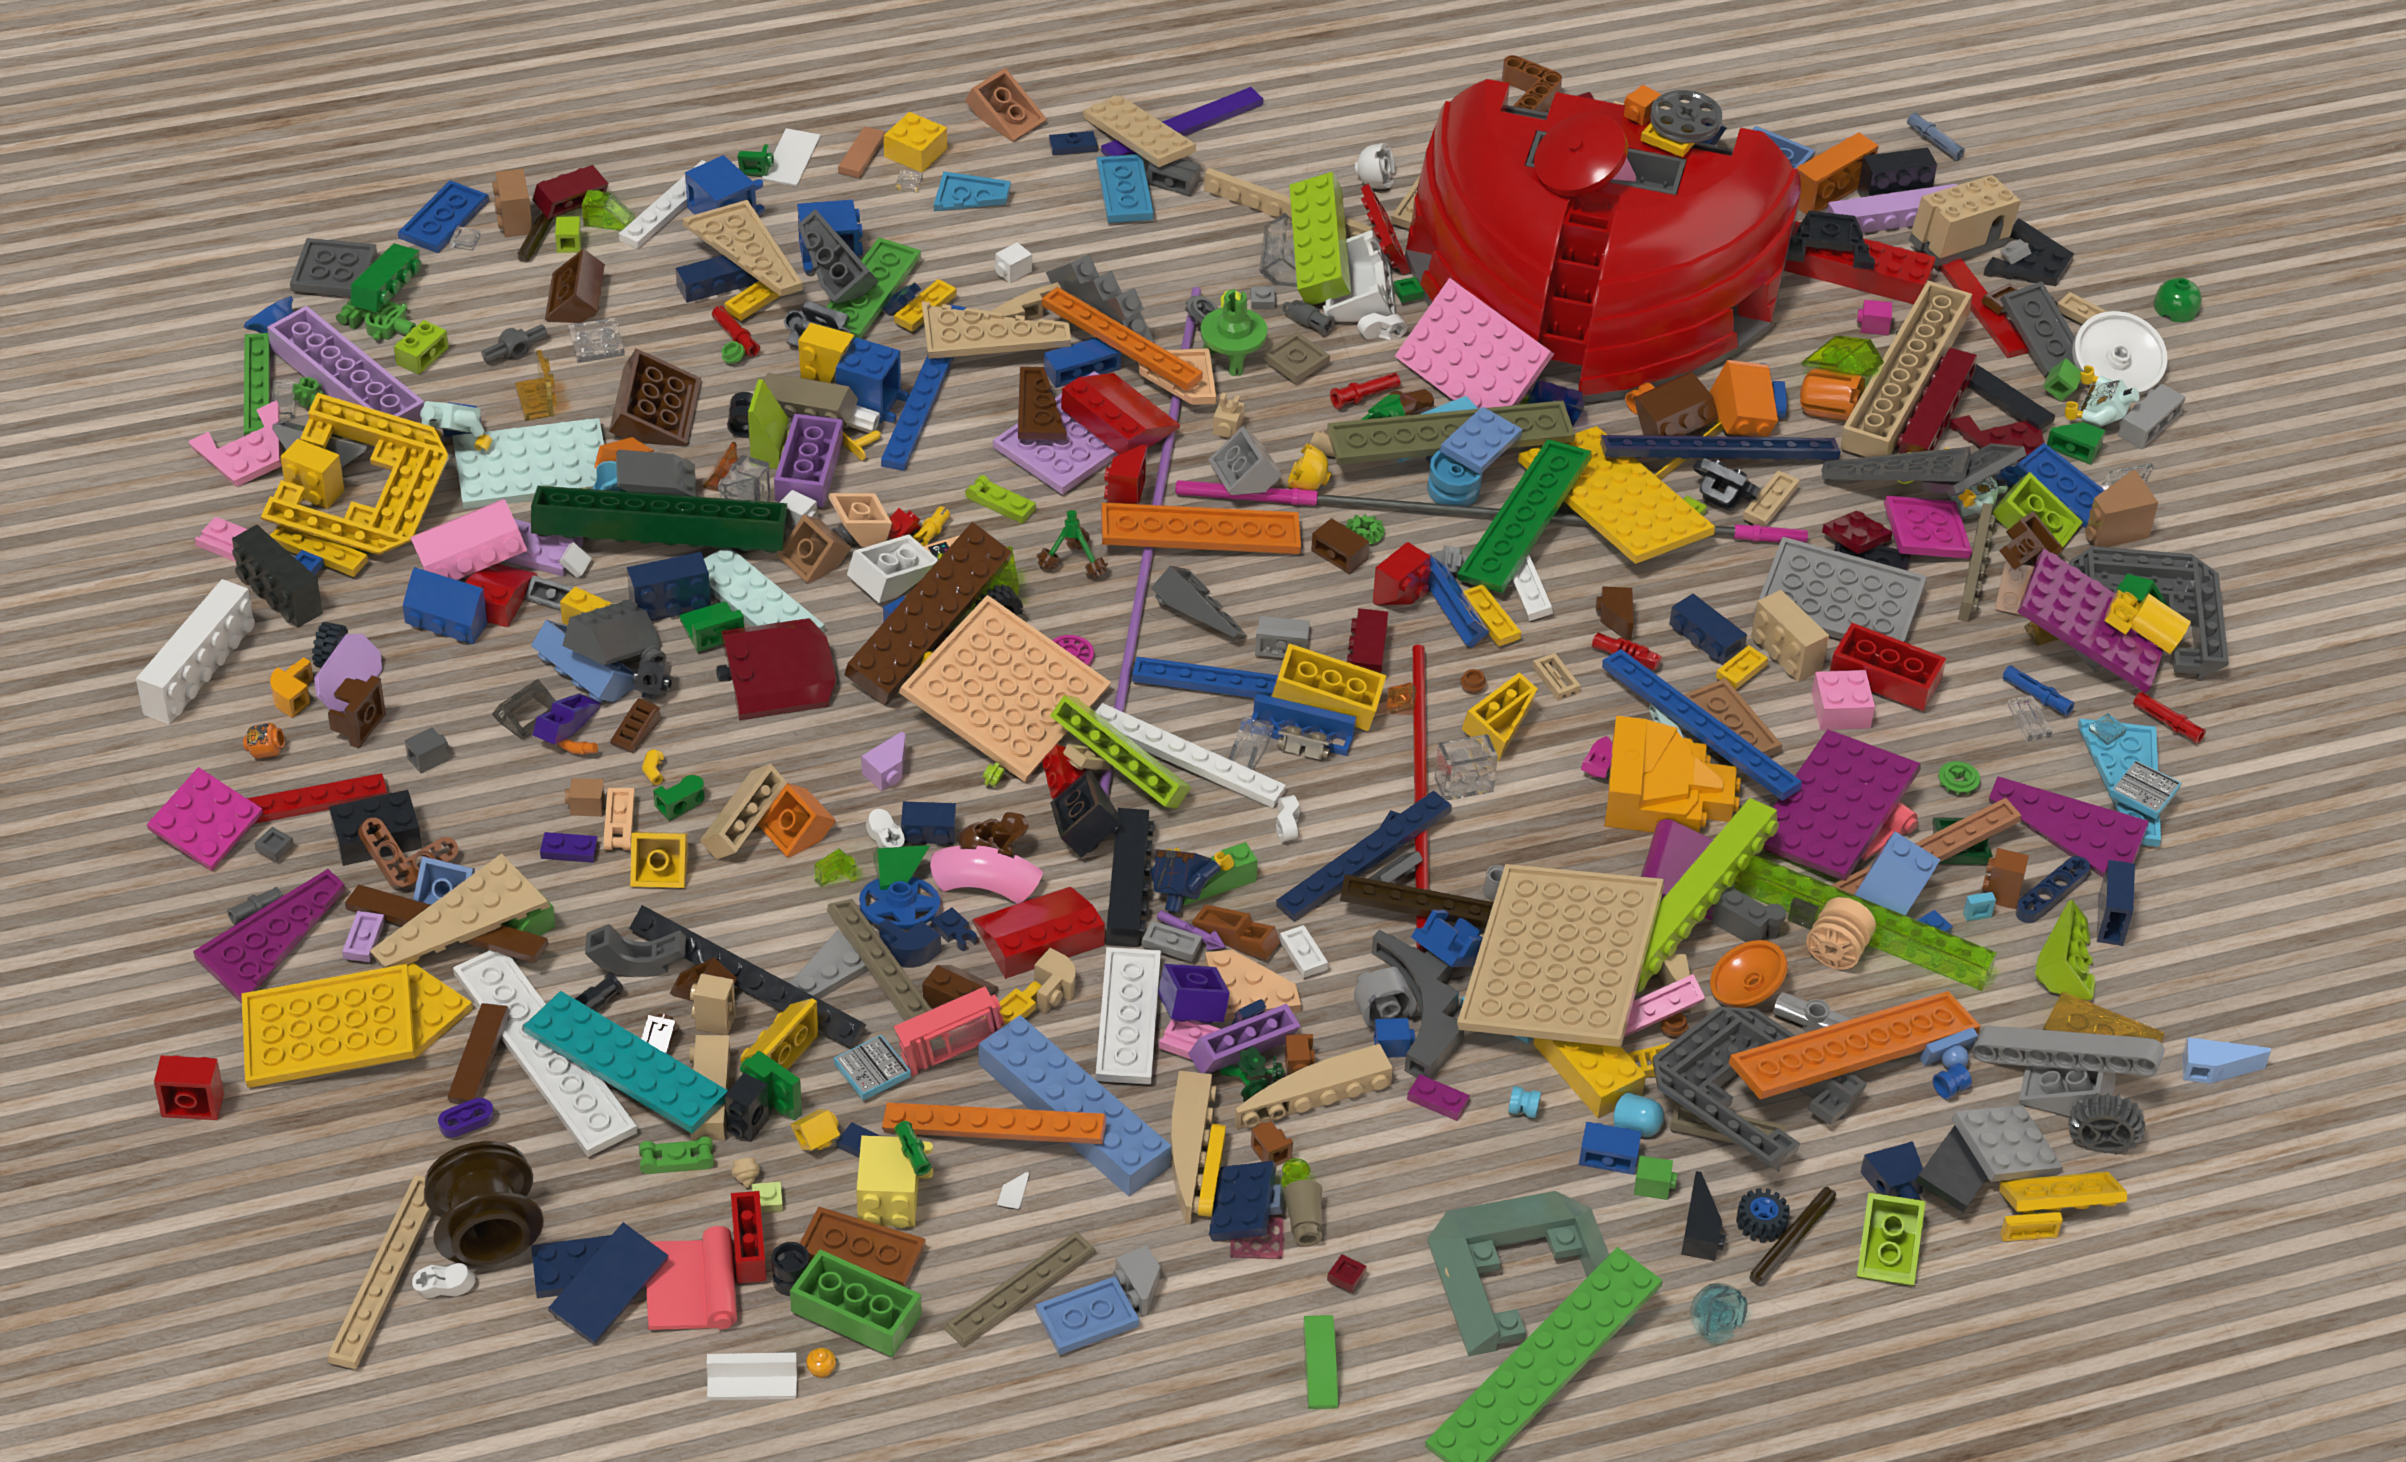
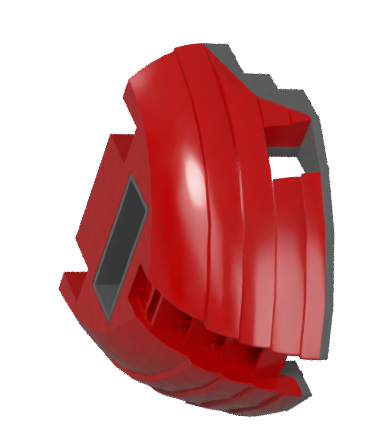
M1492 79L1480 81L1456 95L1451 101H1445L1439 112L1435 128L1426 149L1414 198L1412 220L1405 251V258L1412 275L1417 278L1424 290V298L1429 306L1448 279L1454 280L1554 353L1550 360L1581 365L1582 371L1577 403L1625 397L1628 392L1638 390V387L1644 383H1650L1656 388L1690 372L1698 375L1737 355L1771 329L1786 265L1789 243L1798 213L1801 180L1798 169L1792 167L1786 155L1764 132L1740 127L1734 149L1697 142L1684 157L1641 141V134L1651 123V120L1641 126L1624 117L1625 105L1555 92L1549 113L1508 105L1510 83ZM1584 113L1607 115L1618 122L1628 141L1627 159L1636 175V182L1612 179L1603 187L1584 195H1558L1549 191L1538 178L1534 168L1535 152L1545 134L1561 121Z

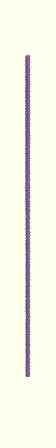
M1194 287L1191 292V297L1197 295L1200 296L1201 289L1199 287ZM1189 313L1187 314L1181 350L1191 349L1195 320L1188 317ZM1172 394L1169 416L1177 422L1181 398ZM1175 432L1164 438L1152 505H1162ZM1144 547L1114 704V708L1124 712L1154 547ZM1113 765L1109 770H1102L1100 785L1107 796Z

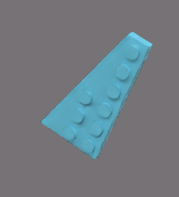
M2079 718L2077 726L2109 794L2134 760L2158 771L2156 727ZM2111 797L2117 812L2149 821V827L2141 845L2159 847L2161 842L2160 815L2157 819H2154Z

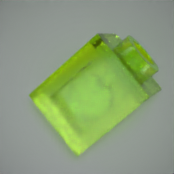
M838 848L814 864L815 882L820 887H823L829 882L837 880L840 875H844L850 882H854L857 880V863L852 856L846 855Z

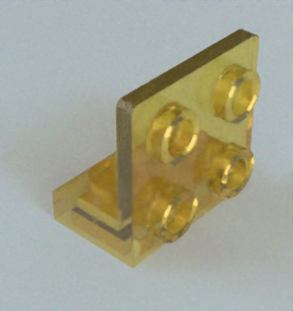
M536 350L539 378L515 383L525 421L553 417V406H557L555 392H552V388H555L553 373L548 374L550 372L549 360L543 357L541 350Z

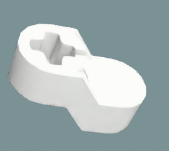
M1372 313L1362 317L1357 324V329L1368 340L1379 337L1392 341L1402 337L1408 328L1405 321L1398 314L1383 316Z
M1294 795L1279 798L1276 833L1281 842L1295 840L1298 838L1296 823L1300 817L1299 803Z
M873 810L866 820V829L870 838L877 842L879 848L902 847L905 838L900 826L893 822L891 815L886 810Z
M461 1263L448 1267L430 1265L420 1269L412 1279L413 1288L424 1298L428 1299L439 1295L454 1297L470 1291L475 1283L474 1273Z

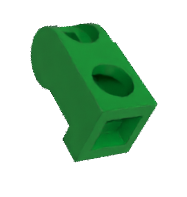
M688 775L680 783L667 790L663 786L654 789V806L669 822L694 809L705 799L703 779L697 775Z

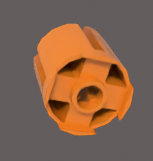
M1818 368L1810 370L1804 377L1800 389V404L1803 412L1808 416L1847 421L1865 390V377L1858 374Z

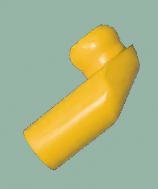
M652 749L645 754L642 764V771L653 785H659L664 779L657 769V765L662 764L660 760H664V755L656 749Z

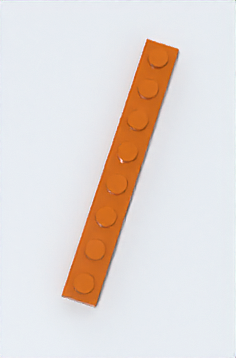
M1056 287L1042 298V306L1184 390L1188 391L1202 380L1203 372L1061 288Z
M887 1102L882 1129L884 1133H895L894 1128L898 1123L909 1121L915 1134L1103 1144L1107 1118L1103 1113Z

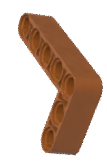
M1516 55L1505 57L1503 62L1502 81L1510 83V86L1526 92L1513 106L1546 113L1551 107L1555 92L1561 93L1562 75Z

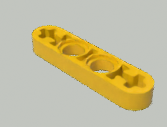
M1212 1123L1200 1191L1198 1216L1212 1217L1224 1150L1226 1125Z

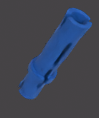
M2012 665L2005 669L2002 679L2041 701L2042 705L2050 706L2064 716H2068L2073 710L2075 702L2057 693L2055 688L2041 684Z

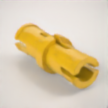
M938 507L931 517L925 519L922 523V528L913 536L918 543L923 539L921 542L922 546L928 545L929 541L940 533L944 523L949 520L951 515L948 509L941 515L945 507Z

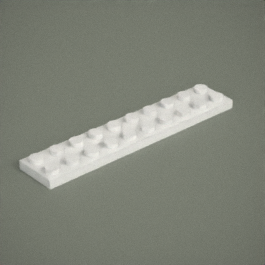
M488 951L453 967L455 977L479 1009L481 1003L508 1006L510 1012L500 1037L587 1157L637 1134L636 1124L601 1078L524 1032L523 1025L546 1004L511 956Z

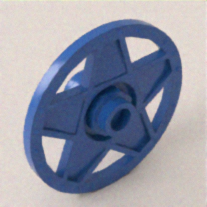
M911 877L908 883L902 881L894 882L887 890H880L878 879L868 883L861 891L859 906L864 916L877 925L885 920L881 917L892 915L897 920L891 921L901 929H910L920 921H923L925 924L930 922L938 914L940 896L932 885L916 877ZM918 887L927 891L931 897L917 894ZM870 894L877 901L867 907L865 900L867 895ZM929 911L925 916L915 920V912Z

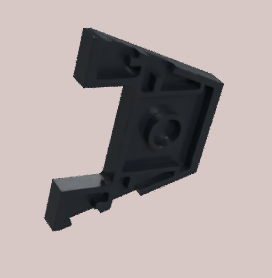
M1808 211L1799 225L1797 233L1791 238L1787 260L1804 262L1805 247L1832 249L1839 252L1850 251L1853 252V268L1874 270L1875 259L1871 257L1869 246L1865 244L1863 232L1856 217L1853 215Z
M2018 218L2013 225L2009 237L2017 240L2021 239L2023 242L2028 243L2031 254L2017 261L2016 264H2010L1992 256L1984 269L1983 275L1992 277V274L2004 275L2008 280H2011L2012 277L2027 278L2026 282L2029 283L2042 281L2044 285L2056 286L2073 261L2074 253Z

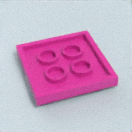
M1886 496L1884 506L1899 553L1970 558L1972 549L1956 501Z
M198 767L147 823V828L212 871L263 814L262 808Z

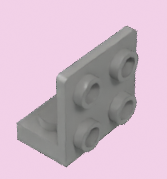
M1260 616L1256 631L1255 655L1284 658L1289 643L1307 649L1310 622L1307 620Z

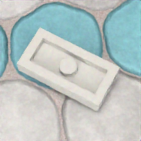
M1304 925L1280 933L1279 940L1303 978L1328 970L1326 958Z

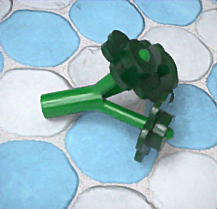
M1250 1047L1247 1051L1243 1050L1240 1052L1241 1059L1238 1061V1066L1229 1065L1220 1069L1221 1075L1239 1077L1246 1084V1087L1241 1091L1243 1102L1265 1089L1268 1085L1266 1078L1250 1081L1247 1076L1253 1078L1255 1076L1260 1077L1265 1074H1273V1082L1275 1083L1277 1080L1282 1079V1074L1285 1073V1070L1282 1069V1063H1277V1055L1273 1056V1068L1266 1069L1264 1066L1266 1059L1260 1055L1255 1047Z

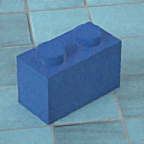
M1586 1122L1579 1165L1634 1175L1642 1132L1629 1128Z

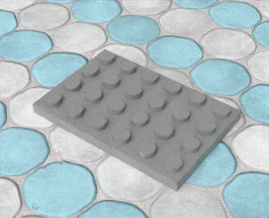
M1782 537L1759 600L1782 590L1830 637L1842 640L1851 623H1855L1905 642L1926 584L1927 576Z

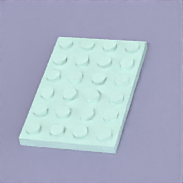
M599 418L487 431L483 434L492 438V444L487 452L483 448L481 451L474 448L477 437H474L472 433L453 436L463 509L485 507L502 499H505L507 504L533 501L537 485L593 489V485L597 480L596 468L594 466L599 446L604 445Z

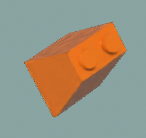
M1727 360L1709 391L1713 396L1719 420L1727 434L1769 437L1778 422L1769 366L1766 364Z

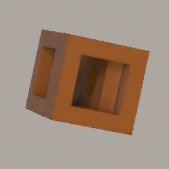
M1313 1034L1285 1035L1284 1057L1287 1076L1304 1067L1315 1064Z
M1272 1121L1260 1123L1251 1131V1148L1261 1162L1274 1161L1275 1165L1278 1166L1292 1159V1139L1286 1140L1283 1131L1277 1129Z

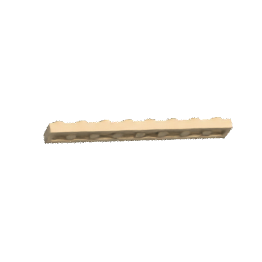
M1208 168L1205 172L1204 191L1292 222L1289 196ZM1345 217L1346 239L1370 230L1373 231V227Z
M414 1176L327 1355L328 1363L357 1369L431 1214V1210L427 1207L424 1199V1176Z

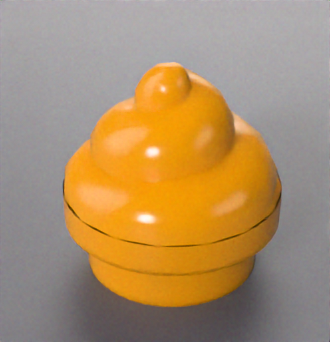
M817 1348L808 1354L806 1365L814 1376L826 1377L834 1370L836 1358L829 1349Z

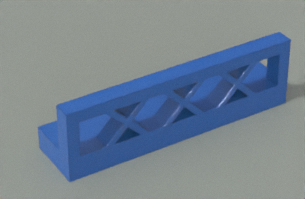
M1430 554L1429 589L1464 643L1472 648L1490 631L1447 566Z
M1257 693L1254 699L1253 715L1247 732L1278 740L1279 737H1284L1283 734L1278 733L1281 728L1288 725L1302 728V733L1308 734L1314 731L1327 734V739L1333 740L1338 738L1346 740L1344 746L1331 743L1326 745V748L1330 749L1331 753L1347 756L1355 736L1356 717ZM1259 719L1269 722L1270 725L1262 727L1257 726L1256 723Z

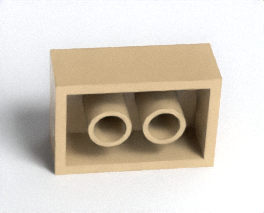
M1782 590L1758 600L1751 634L1753 640L1765 649L1770 657L1775 659L1798 682L1815 675V672H1821L1823 670L1829 635Z

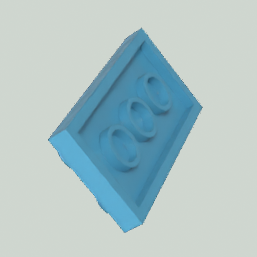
M1142 156L1097 157L1096 165L1107 223L1153 220V208Z

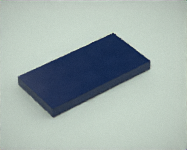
M623 1222L548 1307V1311L595 1345L667 1262L669 1255Z

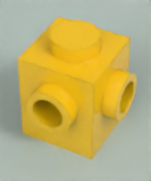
M818 1109L790 1124L801 1150L824 1149L833 1144L832 1139L840 1136L837 1129L839 1123L836 1116L825 1109Z

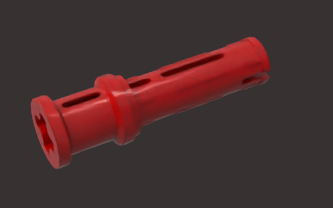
M1396 372L1364 383L1352 382L1347 387L1341 389L1333 388L1330 391L1331 402L1336 409H1341L1344 405L1352 402L1357 404L1367 396L1400 387V377Z

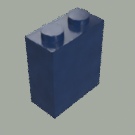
M2108 860L2098 896L2097 942L2124 946L2134 909L2135 863Z

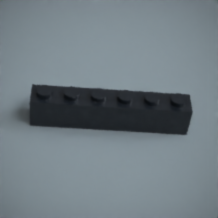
M1118 808L1117 813L1121 824L1115 832L1106 945L1139 947V936L1143 937L1145 935L1146 921L1141 920V916L1147 915V900H1143V896H1148L1149 880H1144L1145 876H1150L1151 860H1146V856H1152V840H1148V836L1153 837L1154 821H1149V810Z

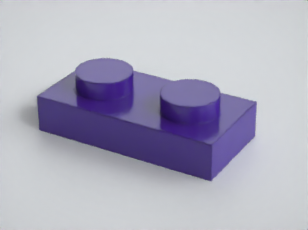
M544 832L540 857L541 859L594 863L598 836Z

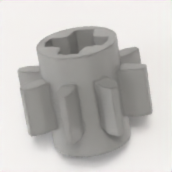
M1444 545L1443 551H1437L1436 559L1446 565L1450 572L1458 573L1459 567L1463 566L1467 556L1462 555L1463 548Z

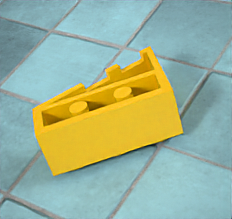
M810 323L798 340L800 377L802 379L836 384V366L848 350L854 334Z
M1519 672L1468 710L1462 730L1499 762L1529 712L1538 688Z

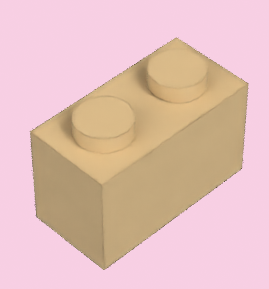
M701 974L698 983L692 985L690 1000L694 1001L691 1016L695 1018L696 1030L728 1035L736 1015L733 979Z

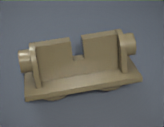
M1289 725L1287 729L1279 730L1278 733L1284 735L1283 738L1279 737L1277 747L1281 748V751L1299 755L1301 746H1306L1304 756L1319 760L1323 758L1328 759L1330 749H1327L1326 745L1333 743V740L1327 739V734L1313 731L1310 735L1302 733V728Z

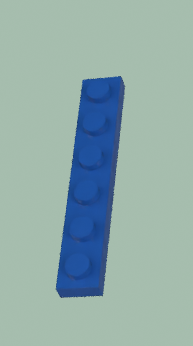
M1136 656L1132 682L1255 698L1257 693L1271 697L1278 675Z

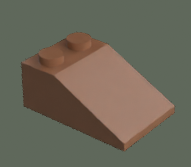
M1006 67L974 86L965 100L979 119L1012 142L1047 120Z

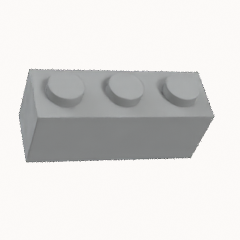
M2160 384L2155 390H2150L2143 401H2138L2133 409L2120 419L2118 436L2140 449L2145 448L2181 415L2186 396L2164 384Z

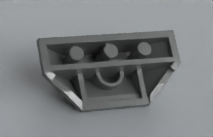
M283 420L274 423L272 426V430L286 450L297 439H300L305 428L303 425ZM332 434L325 449L339 454L342 468L374 446Z

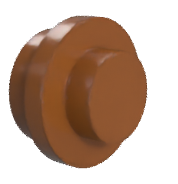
M1470 669L1461 677V686L1468 692H1480L1486 687V678L1480 670Z
M1679 1012L1662 1020L1660 1028L1668 1036L1679 1037L1687 1031L1688 1022L1685 1016Z

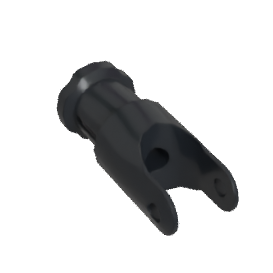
M608 973L595 987L590 986L575 999L598 1012L606 1006V1002L616 994H621L624 989L617 977L612 973Z

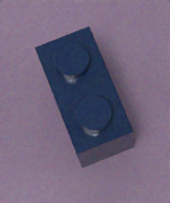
M903 801L901 830L905 838L904 843L955 844L956 803Z

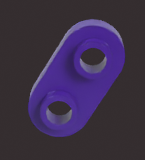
M475 1098L449 1108L439 1115V1130L444 1136L458 1137L486 1126L494 1118L493 1105L485 1098Z

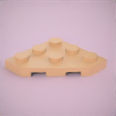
M1209 348L1166 350L1203 372L1202 380L1188 391L1138 362L1139 374L1191 405L1216 404Z
M1232 949L1205 952L1206 966L1217 967L1230 992L1224 1021L1234 1020L1238 1009L1261 998L1266 1005L1264 1012L1286 1003L1292 1013L1301 1011V1003L1295 983Z

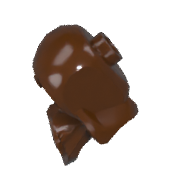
M1006 812L1001 822L990 818L984 822H977L967 826L959 836V846L962 849H976L977 845L996 848L999 854L1012 858L1013 844L1023 837L1029 828V823L1022 814Z

